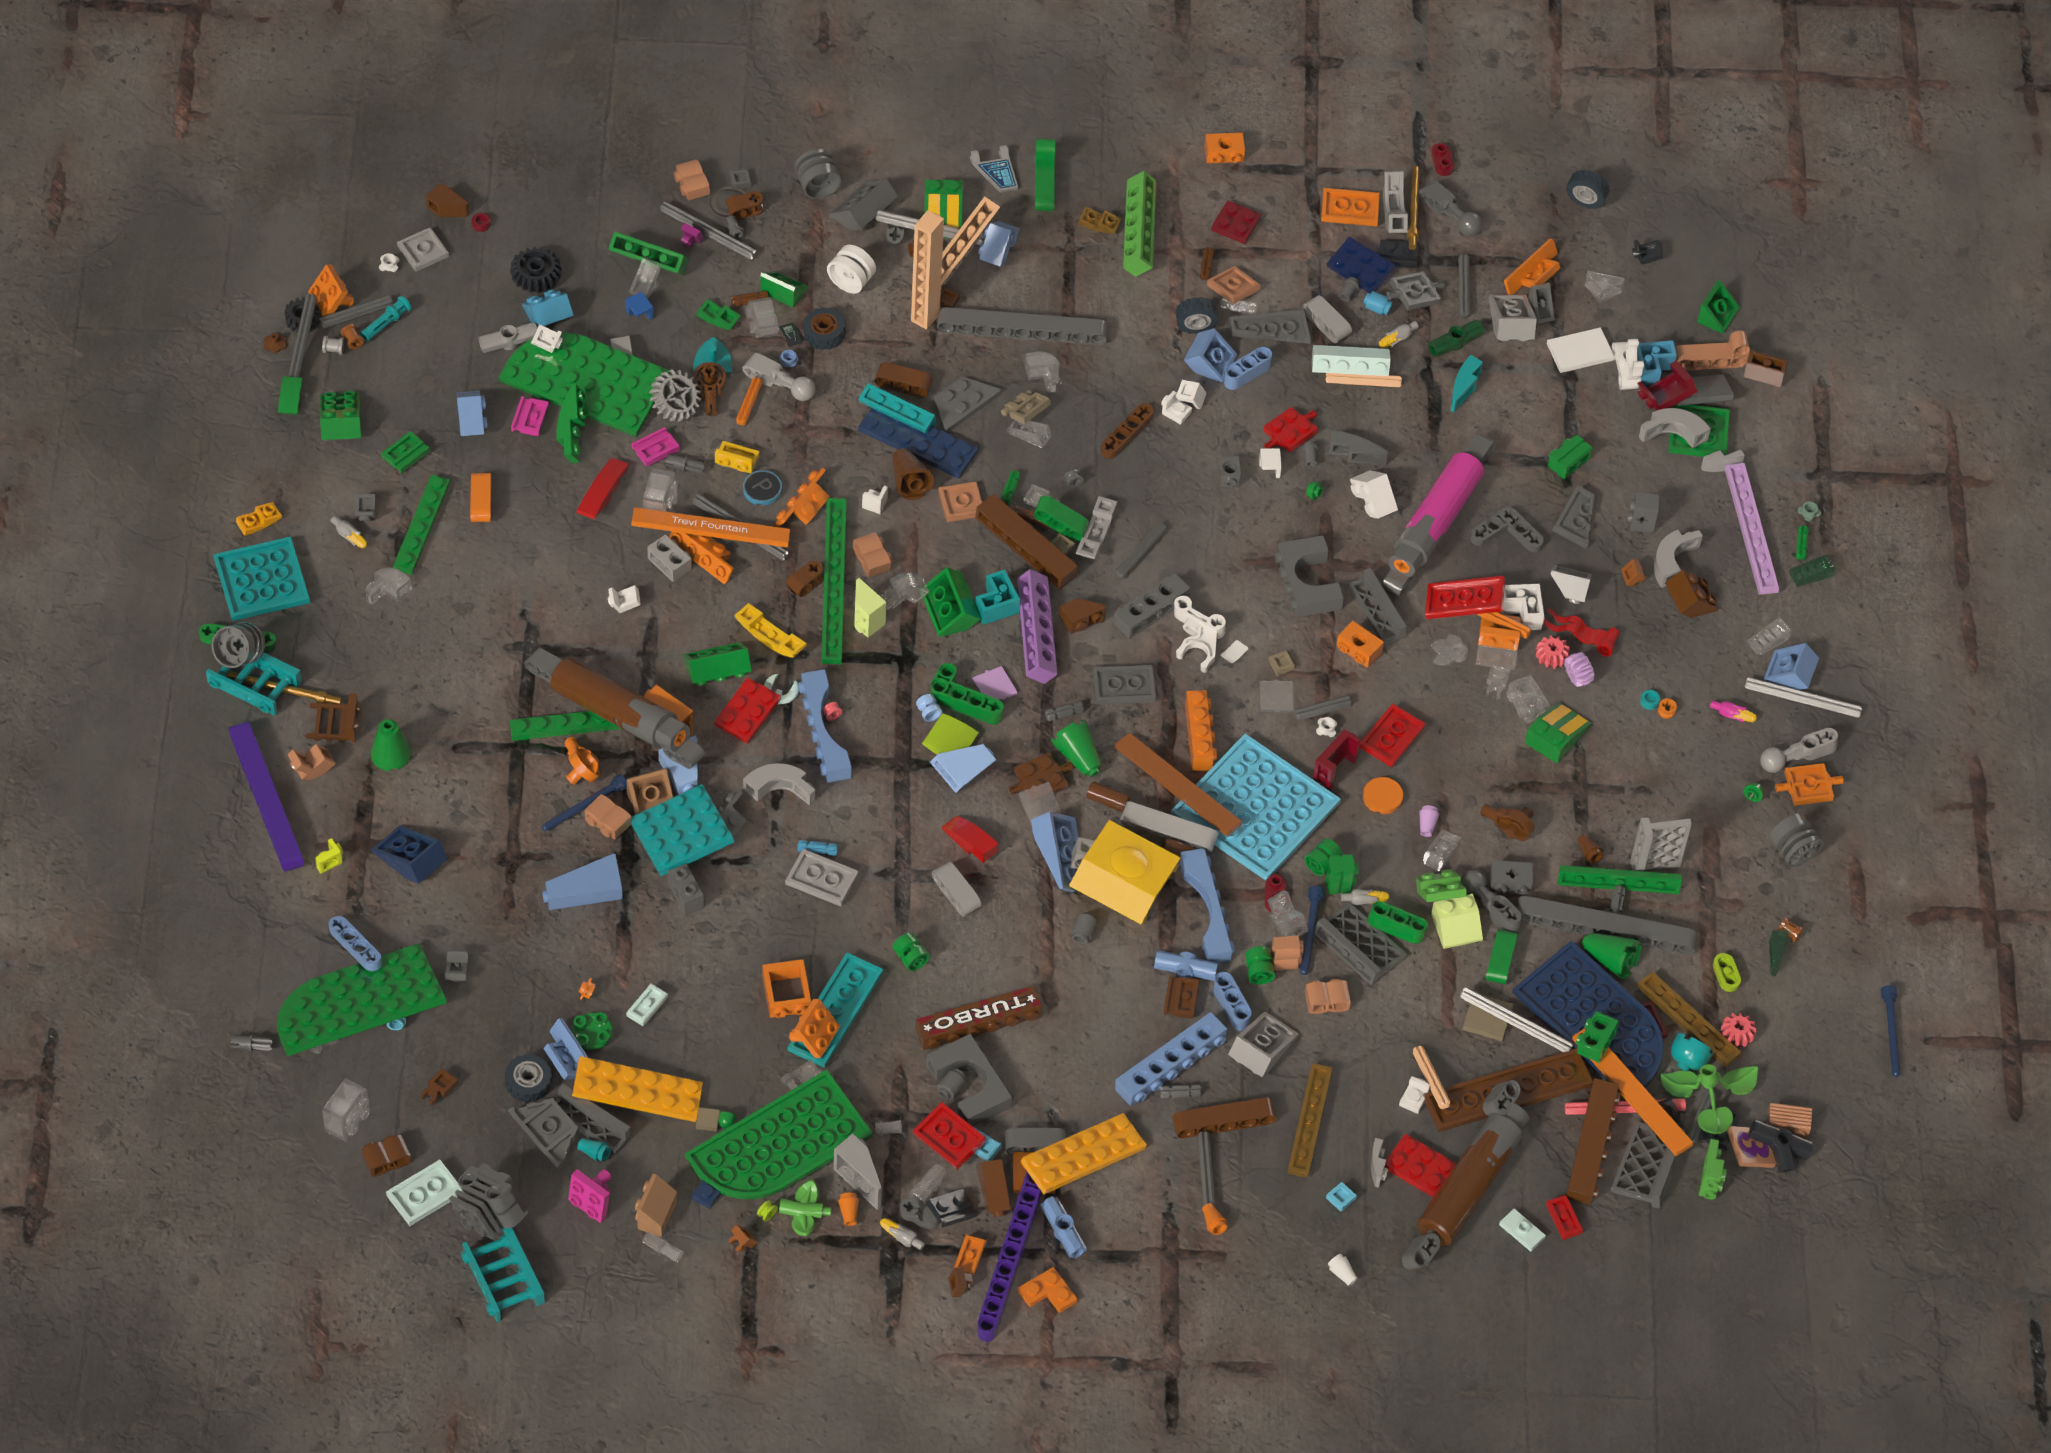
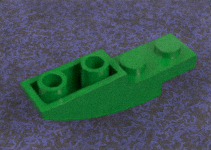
M577 384L571 385L563 401L557 423L556 440L564 447V456L572 464L579 462V454H581L578 439L580 437L579 427L585 426V418L587 417L584 408L586 395L584 390H581Z

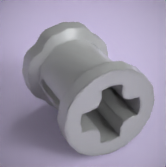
M324 336L323 353L337 352L339 355H342L344 351V338L332 339Z

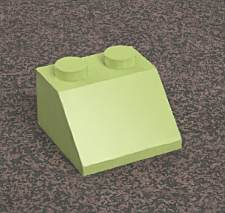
M858 578L856 580L855 628L859 633H863L869 638L886 624V601Z
M1473 894L1467 895V897L1446 899L1433 903L1431 916L1443 949L1483 940L1479 910Z

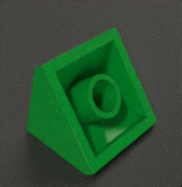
M777 271L762 272L761 291H767L769 297L793 308L808 288L807 285Z
M1721 280L1716 281L1702 303L1697 323L1719 333H1724L1740 306Z

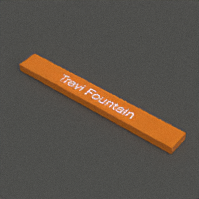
M636 507L633 510L631 526L787 548L790 529Z

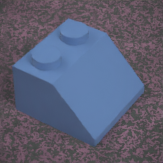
M1214 328L1197 334L1184 361L1196 374L1223 382L1226 367L1233 363L1237 353Z
M1806 643L1777 649L1773 653L1764 681L1797 690L1806 689L1810 685L1819 657Z

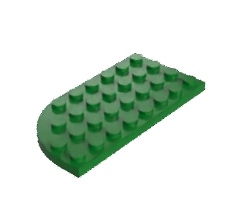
M562 332L560 337L563 340L559 348H554L552 353L531 344L533 339L524 343L512 354L498 377L499 382L561 407L571 385L577 384L581 390H584L586 395L584 408L588 418L637 437L655 404L654 401H650V398L654 396L649 393L651 389H654L651 385L653 382H656V377L661 376L663 372L668 373L669 370L588 337L570 332Z
M418 943L382 955V966L376 971H368L358 963L310 979L295 989L282 1004L277 1017L278 1035L286 1055L290 1056L446 1004V997L420 944Z
M826 1069L684 1153V1157L698 1177L719 1190L721 1194L737 1199H761L785 1190L833 1161L834 1149L850 1135L854 1134L857 1138L866 1141L873 1137V1133Z

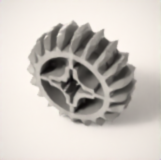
M669 370L668 373H661V376L655 378L656 382L652 383L651 386L654 389H651L649 392L654 395L650 398V401L655 402L652 408H658L657 414L663 413V419L669 417L672 422L675 419L677 422L683 419L687 420L699 408L697 403L701 401V398L697 395L701 391L696 390L697 383H692L694 377L687 378L688 373L681 374V370L675 372L674 370ZM663 390H665V392H666L665 398H664V395H663ZM680 393V395H678L677 398H670L674 394Z

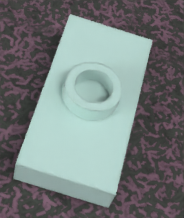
M650 984L626 1012L627 1017L644 1027L668 998V993Z
M1515 1209L1505 1216L1499 1224L1530 1252L1546 1236Z

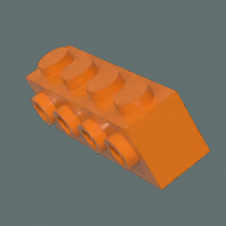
M1206 690L1186 691L1185 710L1192 771L1210 770L1213 767V760H1217V750L1212 745V743H1215V732L1211 731L1213 715H1209L1211 698H1207Z

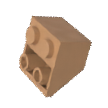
M652 1174L650 1181L646 1180L644 1184L643 1197L638 1198L635 1210H637L635 1220L638 1221L639 1230L662 1237L677 1204V1191L658 1175Z

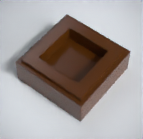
M943 287L940 294V307L954 308L960 299V294Z

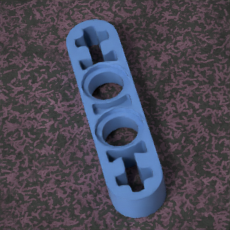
M335 916L330 919L328 923L330 933L366 970L376 971L381 968V954L346 918ZM349 935L355 936L351 940H345V937ZM359 947L366 948L364 951L361 952L356 951V949Z

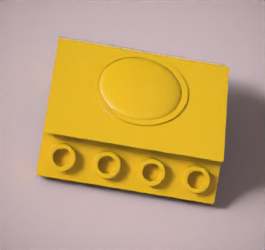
M1108 820L1083 858L1069 886L1139 924H1144L1157 895L1170 875L1177 871L1180 865L1178 864L1180 857Z

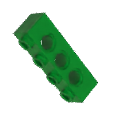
M614 232L608 250L682 276H684L689 257L617 232Z

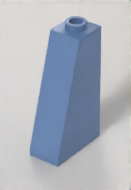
M611 854L545 882L546 890L542 891L544 903L548 902L549 910L622 899V886L616 855Z

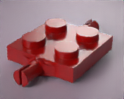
M1293 407L1288 408L1263 426V432L1271 438V440L1264 444L1265 449H1271L1278 445L1285 448L1288 452H1292L1318 433V427L1310 422L1313 418L1317 417V413L1311 410L1306 415H1302Z

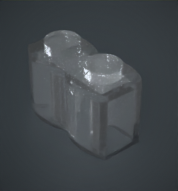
M771 298L748 301L745 313L747 319L750 318L751 320L749 322L751 333H754L756 338L779 335L778 320Z

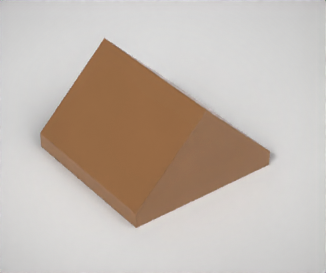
M666 768L627 778V796L635 815L673 798Z

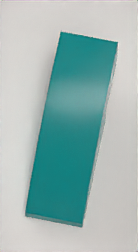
M1473 355L1466 359L1455 379L1451 399V411L1453 413L1476 390L1483 362Z

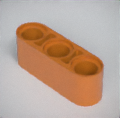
M471 473V522H491V473Z

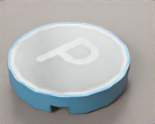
M766 470L756 471L745 478L743 493L752 504L769 505L780 498L782 483L774 473Z

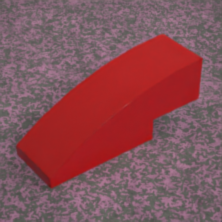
M955 816L942 826V830L967 854L972 853L982 863L998 852V842L981 828L962 817Z

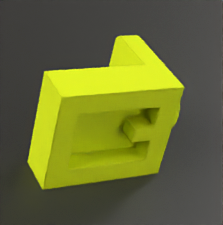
M332 838L328 840L329 851H323L316 857L317 869L321 874L342 864V847L339 843L335 844Z

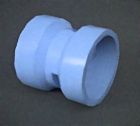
M933 694L923 695L916 702L926 722L934 721L942 714V710L936 704L937 700Z

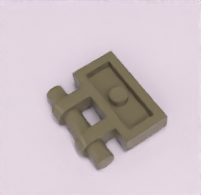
M1027 390L1024 393L1018 394L1014 401H1009L1005 404L1001 414L1003 416L1010 414L1012 419L1026 424L1051 405L1050 398L1037 392L1032 394L1031 391Z

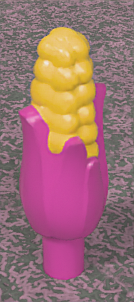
M1712 700L1710 708L1719 710V714L1724 717L1736 719L1742 723L1744 721L1754 722L1757 719L1756 714L1746 710V707L1738 706L1728 701L1719 703Z

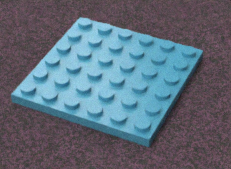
M1244 734L1196 784V786L1240 819L1242 826L1227 837L1182 801L1171 810V815L1218 831L1219 834L1215 846L1266 881L1340 804L1341 799L1256 740Z

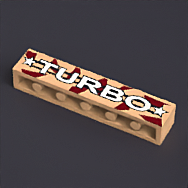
M986 197L982 199L942 252L941 290L982 237L987 225H990L998 215L1000 206Z

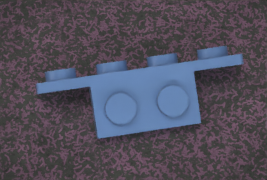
M559 1018L550 1030V1034L556 1042L547 1043L544 1050L564 1080L575 1079L579 1056L587 1058L588 1056L563 1018Z

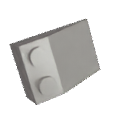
M1489 294L1493 330L1497 339L1501 341H1509L1510 339L1528 341L1529 339H1535L1537 318L1526 295Z
M1263 1012L1236 1037L1228 1055L1252 1070L1253 1073L1263 1077L1274 1067L1299 1034L1267 1012Z
M852 1134L834 1149V1170L878 1210L881 1208V1184L867 1144L863 1139L857 1138Z

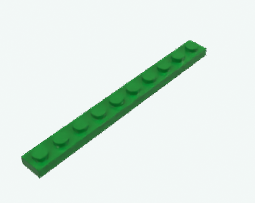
M827 498L821 664H841L846 499Z

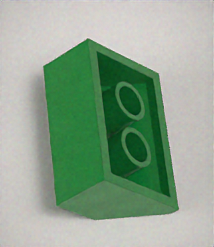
M946 567L920 589L939 637L966 631L981 619L963 573Z
M741 642L682 654L689 679L698 686L707 684L709 680L724 681L727 680L728 676L743 677L747 675V672H751L748 649Z

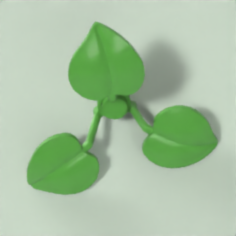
M1706 1064L1700 1068V1074L1697 1076L1691 1071L1661 1073V1081L1666 1092L1675 1098L1690 1097L1693 1089H1698L1700 1083L1706 1089H1709L1712 1109H1706L1698 1115V1125L1706 1132L1721 1134L1726 1132L1732 1125L1733 1115L1727 1107L1716 1109L1713 1088L1719 1081L1726 1090L1730 1089L1736 1095L1748 1094L1757 1085L1758 1067L1752 1066L1727 1072L1721 1078L1714 1065Z

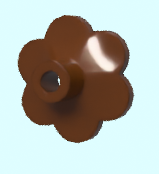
M272 333L270 336L264 337V349L270 350L272 353L284 350L286 348V337L278 333Z

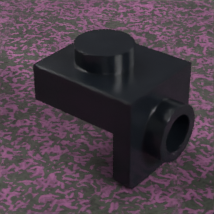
M1638 239L1634 240L1635 247L1632 248L1635 259H1639L1641 265L1663 259L1659 240L1640 245Z

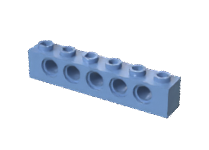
M1211 1012L1118 1077L1115 1083L1116 1092L1130 1106L1141 1103L1152 1091H1158L1166 1081L1175 1079L1180 1071L1189 1069L1197 1059L1207 1056L1215 1046H1221L1226 1040L1227 1028Z

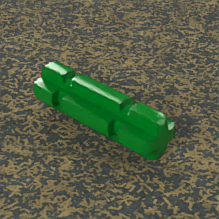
M1012 470L1003 490L1004 492L1001 495V499L1007 505L1011 503L1018 485L1017 483L1020 480L1021 474L1019 471Z
M1800 525L1798 527L1797 560H1805L1807 556L1808 526Z

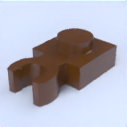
M441 1068L428 1081V1087L430 1088L422 1091L421 1099L424 1100L427 1096H432L429 1102L431 1106L434 1105L439 1095L444 1098L458 1084V1079Z

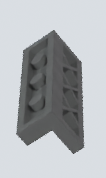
M1372 569L1363 570V577L1361 579L1348 583L1349 590L1379 639L1384 642V646L1404 639L1407 626ZM1364 585L1367 591L1366 593H1361L1355 587ZM1366 599L1373 601L1376 604L1375 608L1366 606ZM1375 614L1383 616L1385 619L1384 623L1375 621ZM1384 629L1392 631L1394 636L1386 638L1383 634Z
M562 1084L558 1089L556 1103L560 1105L562 1102L569 1106V1111L565 1113L571 1117L579 1132L589 1139L606 1143L608 1137L620 1139L615 1147L607 1143L611 1148V1153L616 1155L631 1138L630 1126L591 1101L573 1097V1090ZM583 1115L586 1117V1122L577 1123L573 1120V1116ZM600 1126L603 1129V1133L594 1134L590 1132V1127Z

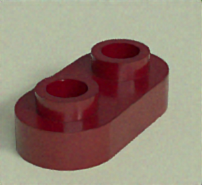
M1443 143L1435 144L1431 150L1435 171L1440 176H1450L1454 171V161L1450 148Z
M1272 874L1266 879L1264 906L1269 912L1278 913L1285 906L1286 880L1279 874Z

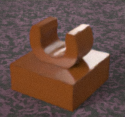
M1632 559L1621 569L1626 586L1633 587L1637 582L1641 583L1647 578L1643 573L1644 568L1637 559Z
M735 1225L732 1228L731 1232L735 1236L730 1237L728 1241L730 1244H735L736 1241H739V1245L735 1249L737 1252H742L745 1247L753 1248L758 1243L745 1227Z

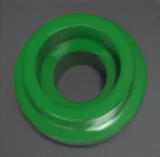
M1318 481L1310 482L1306 491V495L1315 501L1323 494L1322 484Z
M1758 783L1748 784L1744 788V795L1748 800L1759 802L1763 798L1764 791Z

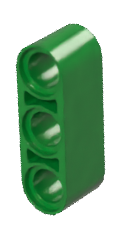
M1041 496L1034 511V517L1073 541H1081L1089 525V521L1085 517L1049 496Z
M1376 901L1372 904L1367 918L1370 926L1413 944L1422 942L1428 927L1425 919L1382 901Z
M1501 929L1497 930L1485 980L1503 985L1506 984L1518 933Z

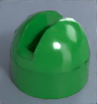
M720 1112L719 1125L727 1129L735 1123L736 1115L730 1112Z

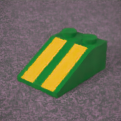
M925 179L924 214L929 210L944 218V225L960 229L962 227L963 180Z
M1558 702L1540 715L1527 729L1525 744L1558 764L1592 723Z

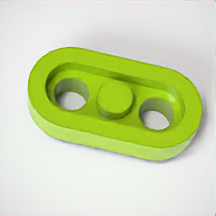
M1726 953L1716 955L1713 961V969L1720 987L1727 992L1736 991L1740 986L1741 977L1734 959Z

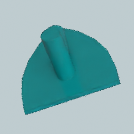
M712 337L699 348L694 359L693 373L699 365L706 362L717 363L723 367L725 373H732L731 356L727 348L719 340Z

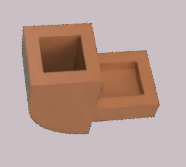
M315 744L305 754L296 750H292L287 754L291 760L290 765L298 772L302 780L317 778L325 774L336 764L328 749L318 744Z

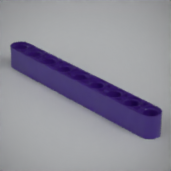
M249 722L228 727L231 740L283 871L287 872L303 867L304 862Z
M1028 1172L1025 1176L978 1319L977 1334L983 1341H992L997 1335L1043 1194L1037 1184L1031 1182L1033 1179ZM1031 1198L1033 1201H1026L1025 1199ZM1025 1216V1217H1027V1219H1024V1220H1023V1219H1020L1019 1217ZM1016 1234L1021 1235V1237L1015 1238L1013 1236ZM1008 1253H1014V1254H1016V1255H1014V1256H1009V1255H1007V1254H1008ZM1002 1271H1008V1272H1010V1273H1009V1274H1002L1001 1272H1002ZM1001 1289L1003 1292L997 1293L995 1290ZM990 1308H996V1309H998V1310H997V1311H990L989 1309H990ZM989 1326L991 1329L985 1330L983 1327Z

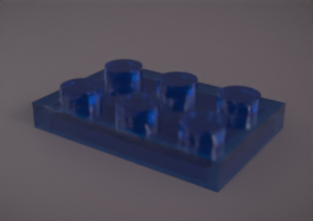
M1351 237L1346 239L1327 262L1329 269L1345 279L1350 277L1357 279L1359 287L1370 294L1372 291L1376 292L1395 269L1393 263Z

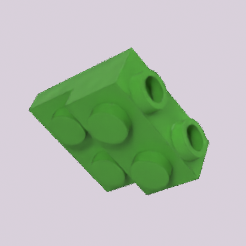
M1443 870L1440 874L1428 872L1423 873L1420 877H1416L1417 893L1426 902L1467 897L1466 888L1461 884L1460 875L1454 870Z
M1713 1139L1710 1140L1704 1160L1699 1196H1704L1707 1199H1715L1717 1191H1722L1723 1181H1725L1727 1169H1723L1724 1160H1720L1721 1149H1718L1719 1141Z

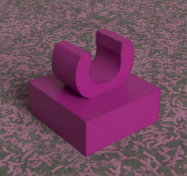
M684 222L681 227L684 234L681 239L684 242L683 245L690 248L694 241L700 244L704 238L701 231Z

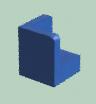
M643 292L625 299V308L629 316L635 314L638 317L646 314L649 320L653 319V306Z

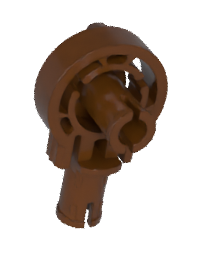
M706 362L696 368L693 380L694 384H698L696 390L701 391L699 394L701 399H703V390L705 391V414L711 416L712 409L713 416H716L718 414L716 389H718V396L721 398L722 390L726 386V373L719 364Z
M1484 804L1481 808L1480 815L1493 820L1495 825L1510 839L1515 838L1519 841H1526L1535 831L1534 824L1531 821L1534 812L1529 807H1523L1522 811L1505 809L1503 807L1498 810L1488 804Z

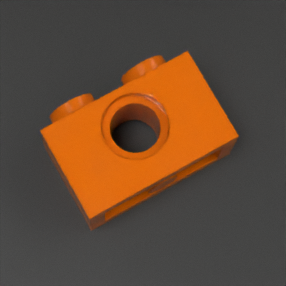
M1243 133L1206 134L1204 147L1207 163L1244 162L1245 146Z
M1354 621L1338 635L1337 647L1340 651L1347 653L1357 663L1363 664L1367 668L1383 651L1384 642Z

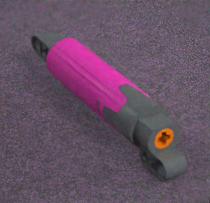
M1476 433L1464 453L1458 452L1452 456L1395 542L1394 552L1389 558L1391 570L1382 584L1384 590L1400 597L1412 580L1418 567L1426 564L1483 477L1484 468L1482 465L1494 446V440Z

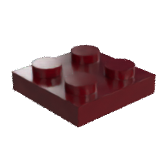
M1227 200L1214 221L1211 231L1246 244L1261 219V213Z

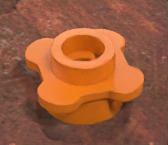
M591 977L588 982L583 981L578 991L581 993L580 1000L583 997L589 999L594 991L596 984L591 982Z

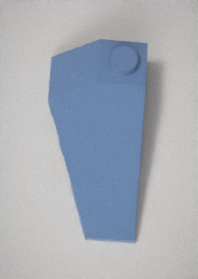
M1047 812L1031 819L1034 839L1059 889L1070 892L1076 891V889L1069 886L1077 871L1076 868H1071L1072 850L1079 837L1075 817Z

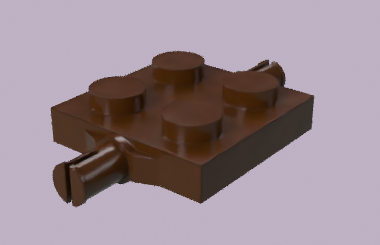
M1049 752L1015 766L1014 773L1019 783L1009 786V792L1013 795L1023 791L1028 795L1032 803L1068 788V783L1063 773L1073 770V765L1069 761L1059 766Z

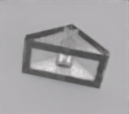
M1587 271L1585 286L1598 302L1602 303L1622 293L1625 278Z

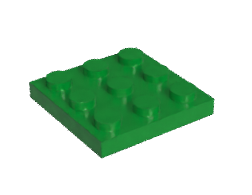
M1677 404L1671 407L1686 410L1697 415L1711 430L1708 441L1694 448L1680 435L1669 433L1668 453L1704 457L1721 451L1724 456L1727 455L1729 409L1697 405L1678 406Z

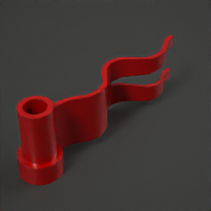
M1548 608L1547 612L1558 622L1573 623L1556 626L1547 620H1543V624L1550 630L1555 632L1570 631L1580 642L1597 645V651L1602 656H1611L1614 644L1620 635L1618 629L1609 628L1608 632L1601 629H1592L1586 626L1584 621L1578 616L1561 617Z

